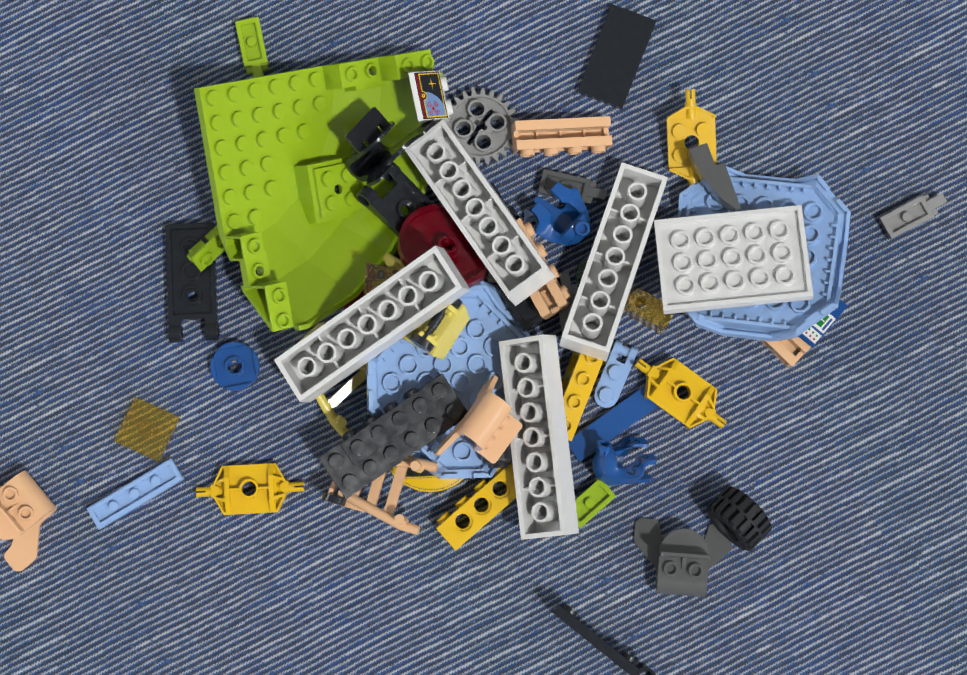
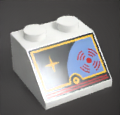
M440 71L408 73L420 125L433 119L436 121L435 124L441 120L445 122L451 121L450 115L454 114L451 100H446L445 91L449 90L446 76L442 77Z

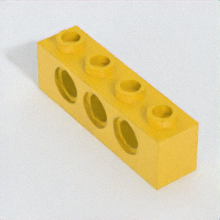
M575 351L572 353L562 379L568 441L573 440L603 363L602 360Z
M508 463V467L498 468L488 482L485 479L479 482L473 488L476 492L468 498L465 495L455 504L457 507L455 511L451 514L447 511L436 520L439 525L435 528L455 551L516 498L514 472L511 463ZM498 481H502L506 485V491L502 495H495L493 485ZM478 498H485L488 503L486 510L482 512L476 511L474 508V502ZM460 514H466L469 517V524L464 528L458 527L455 523L456 517Z

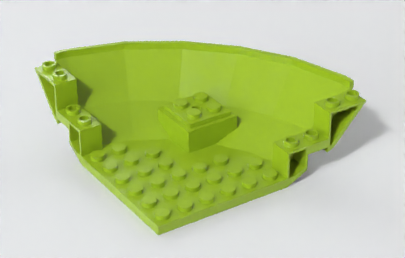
M430 49L329 64L194 88L219 237L229 260L240 262L243 285L240 286L243 293L272 332L294 327L296 331L313 327L358 297L367 286L366 278L368 274L366 269L368 266L370 267L371 264L374 265V268H383L386 264L383 261L384 255L386 253L394 255L398 249V237L370 208L362 205L356 197V194L366 185V182L353 177L346 167V160L353 154L351 151L353 147L346 141L345 135L373 107H376L388 122L394 121L395 123L393 128L380 140L387 147L396 145L421 126L417 118L408 73L434 71V59L431 56ZM404 150L393 162L425 194L428 183ZM383 178L380 182L371 186V188L382 199L394 184ZM336 185L339 187L338 194L334 190ZM402 206L401 212L407 215L408 208L406 206ZM382 268L373 269L375 271V276L378 274V271Z

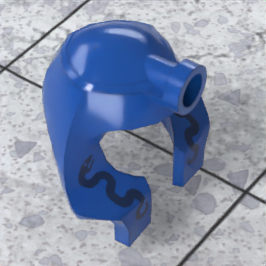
M628 436L613 447L612 443L608 440L601 439L597 441L596 447L598 450L592 460V469L599 481L609 486L647 483L651 480L652 476L644 474V469L648 465H656L657 459L654 454H640L636 456L633 465L626 469L623 468L624 458L632 448L648 447L645 438Z

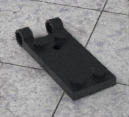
M392 162L393 169L384 179L393 183L394 186L382 199L374 189L367 185L362 187L356 194V197L362 205L370 208L399 237L401 227L406 218L417 209L433 203L401 171L400 167ZM402 206H406L408 208L407 215L401 212Z
M214 222L165 225L168 334L170 343L183 342L182 321L205 320L206 341H217L220 338L216 259L201 272L194 262L192 263L187 258L188 250L192 249L200 240L205 244L209 242L205 236L215 228ZM196 292L197 298L190 300L188 298L189 293Z
M564 604L563 607L557 605L552 611L554 615L629 675H640L645 670L649 671L650 675H656L648 667L642 666L637 668L633 665L636 662L633 657L625 651H622L621 654L577 620L575 618L577 612L567 604Z

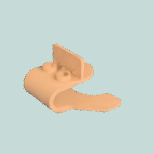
M496 375L491 376L477 393V398L469 411L433 452L434 456H440L458 437L464 435L475 443L472 448L474 451L492 464L497 462L522 428V423L509 414L512 408L503 399L492 393L498 380Z
M26 470L14 476L5 485L0 486V539H13L12 545L4 554V558L15 571H23L36 560L40 526L57 509Z

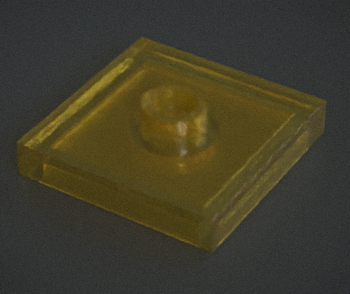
M135 397L114 442L160 462L180 418Z

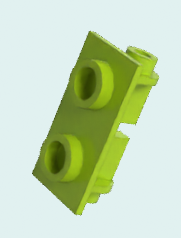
M217 225L205 236L209 242L205 244L200 240L192 249L188 250L187 258L192 263L194 262L201 272L225 251L219 237Z

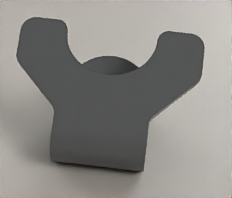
M640 518L635 523L634 543L656 568L655 593L706 597L708 570L731 551L732 542L714 524L708 526L704 539L699 533L690 529H678L663 538L660 531V523L656 519Z

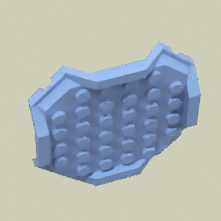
M726 166L741 207L740 211L802 205L814 296L812 300L685 313L697 327L721 336L770 342L796 338L838 308L848 247L851 211L832 193L830 187L819 174L790 179L745 174ZM701 181L696 185L692 184L679 194L678 218L730 212L709 193Z
M475 285L470 288V291L459 298L463 302L462 304L466 306L470 319L444 360L431 356L401 338L366 363L367 410L371 415L378 417L384 413L383 407L394 400L397 403L405 398L403 395L405 392L415 386L419 389L441 373L445 376L467 411L475 402L477 393L493 375H496L498 380L492 393L505 401L499 341L530 337L531 335L527 331L524 332L520 324L499 305L487 285ZM458 424L411 455L412 458H422L439 463L436 473L429 471L438 479L491 478L498 469L488 468V464L482 462L481 455L472 449L475 443L464 435L458 437L440 456L433 455V452L444 437Z

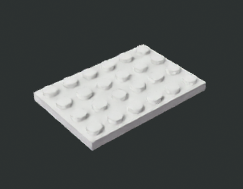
M802 205L654 220L664 314L813 299Z

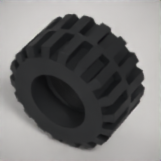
M727 486L706 507L707 514L714 526L730 542L743 550L751 551L772 530V525L760 506L747 494L735 487Z

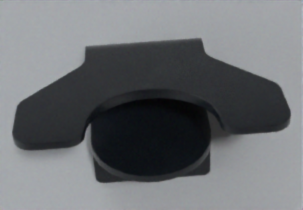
M376 107L371 108L345 135L346 141L353 147L351 149L353 154L346 160L348 171L356 179L366 182L368 187L377 184L393 169L391 163L409 145L422 137L436 121L433 119L422 124L396 145L387 147L380 140L393 128L395 123L394 121L388 122Z

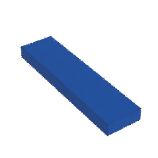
M645 386L576 434L572 441H568L569 449L579 462L598 450L596 447L598 440L605 439L611 441L658 407L651 400L644 399Z

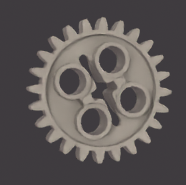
M473 88L471 96H468L466 92H462V100L455 96L454 102L456 105H452L454 114L450 115L451 121L446 123L472 159L475 160L477 166H479L482 160H484L486 166L489 165V159L498 163V155L506 158L505 149L513 150L512 144L509 143L512 142L511 125L515 121H519V118H512L516 110H508L510 101L502 103V94L494 98V90L489 95H485L484 88L481 89L480 94H477ZM475 106L481 107L483 114L475 116L471 113V108ZM489 110H492L493 114L485 122L484 130L481 129L472 144L468 145V140L471 139L476 131V125L480 126ZM493 120H500L503 123V127L501 129H494L490 123ZM467 126L470 133L460 135L457 132V128ZM480 139H486L490 146L482 149L477 145V142Z

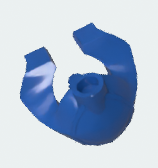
M558 182L550 192L562 203L565 202L566 205L564 208L559 209L553 206V204L546 202V200L536 197L534 199L535 207L531 210L538 222L534 230L536 234L550 242L570 246L581 242L590 231V220L578 188L569 189Z

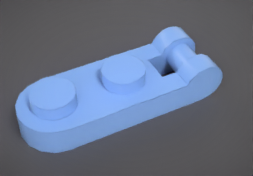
M616 340L594 392V400L599 407L607 409L616 404L639 349L622 345L623 342ZM618 354L627 357L625 364L616 360Z

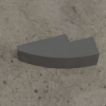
M707 143L688 149L687 156L691 165L709 193L730 212L740 211L741 207L725 162L715 165Z

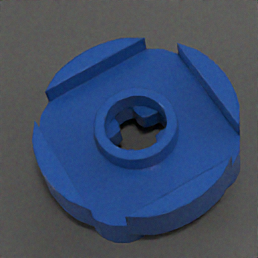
M230 342L222 345L214 357H212L210 370L213 379L222 388L230 391H242L257 381L260 372V362L257 354L249 346L240 342ZM233 360H237L238 364H242V368L238 370V373L229 370Z

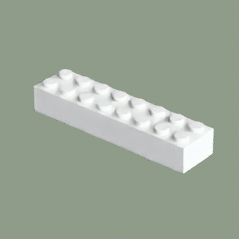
M441 120L405 149L507 298L515 306L556 277L444 120Z
M621 163L561 337L560 347L605 362L607 361L668 177Z
M434 246L274 359L299 402H311L470 291V288L445 249Z
M542 334L499 341L505 402L512 408L509 414L522 423V428L510 443L521 540L579 533L556 335Z

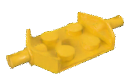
M685 89L686 104H684V107L666 117L668 169L670 172L687 179L689 186H691L692 184L696 185L699 183L700 179L687 156L688 148L685 146V139L690 135H694L698 139L697 146L707 143L713 161L717 165L716 115L697 106L695 89H691V99L690 89Z
M641 358L638 359L634 367L647 376L644 399L651 400L684 424L686 429H690L706 420L711 421L720 429L724 427L727 420L716 414L715 410L717 388L675 358L658 366H650ZM679 386L687 388L689 394L686 399H680L677 396V388Z
M276 463L221 466L213 485H210V487H196L197 492L206 491L196 493V497L211 496V498L215 499L225 516L279 513L288 493L304 492L305 487H295L304 486V481H287ZM247 482H253L256 485V492L251 496H246L243 493V486Z

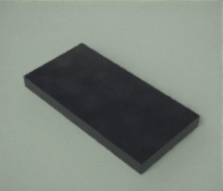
M611 4L577 93L622 110L656 20Z

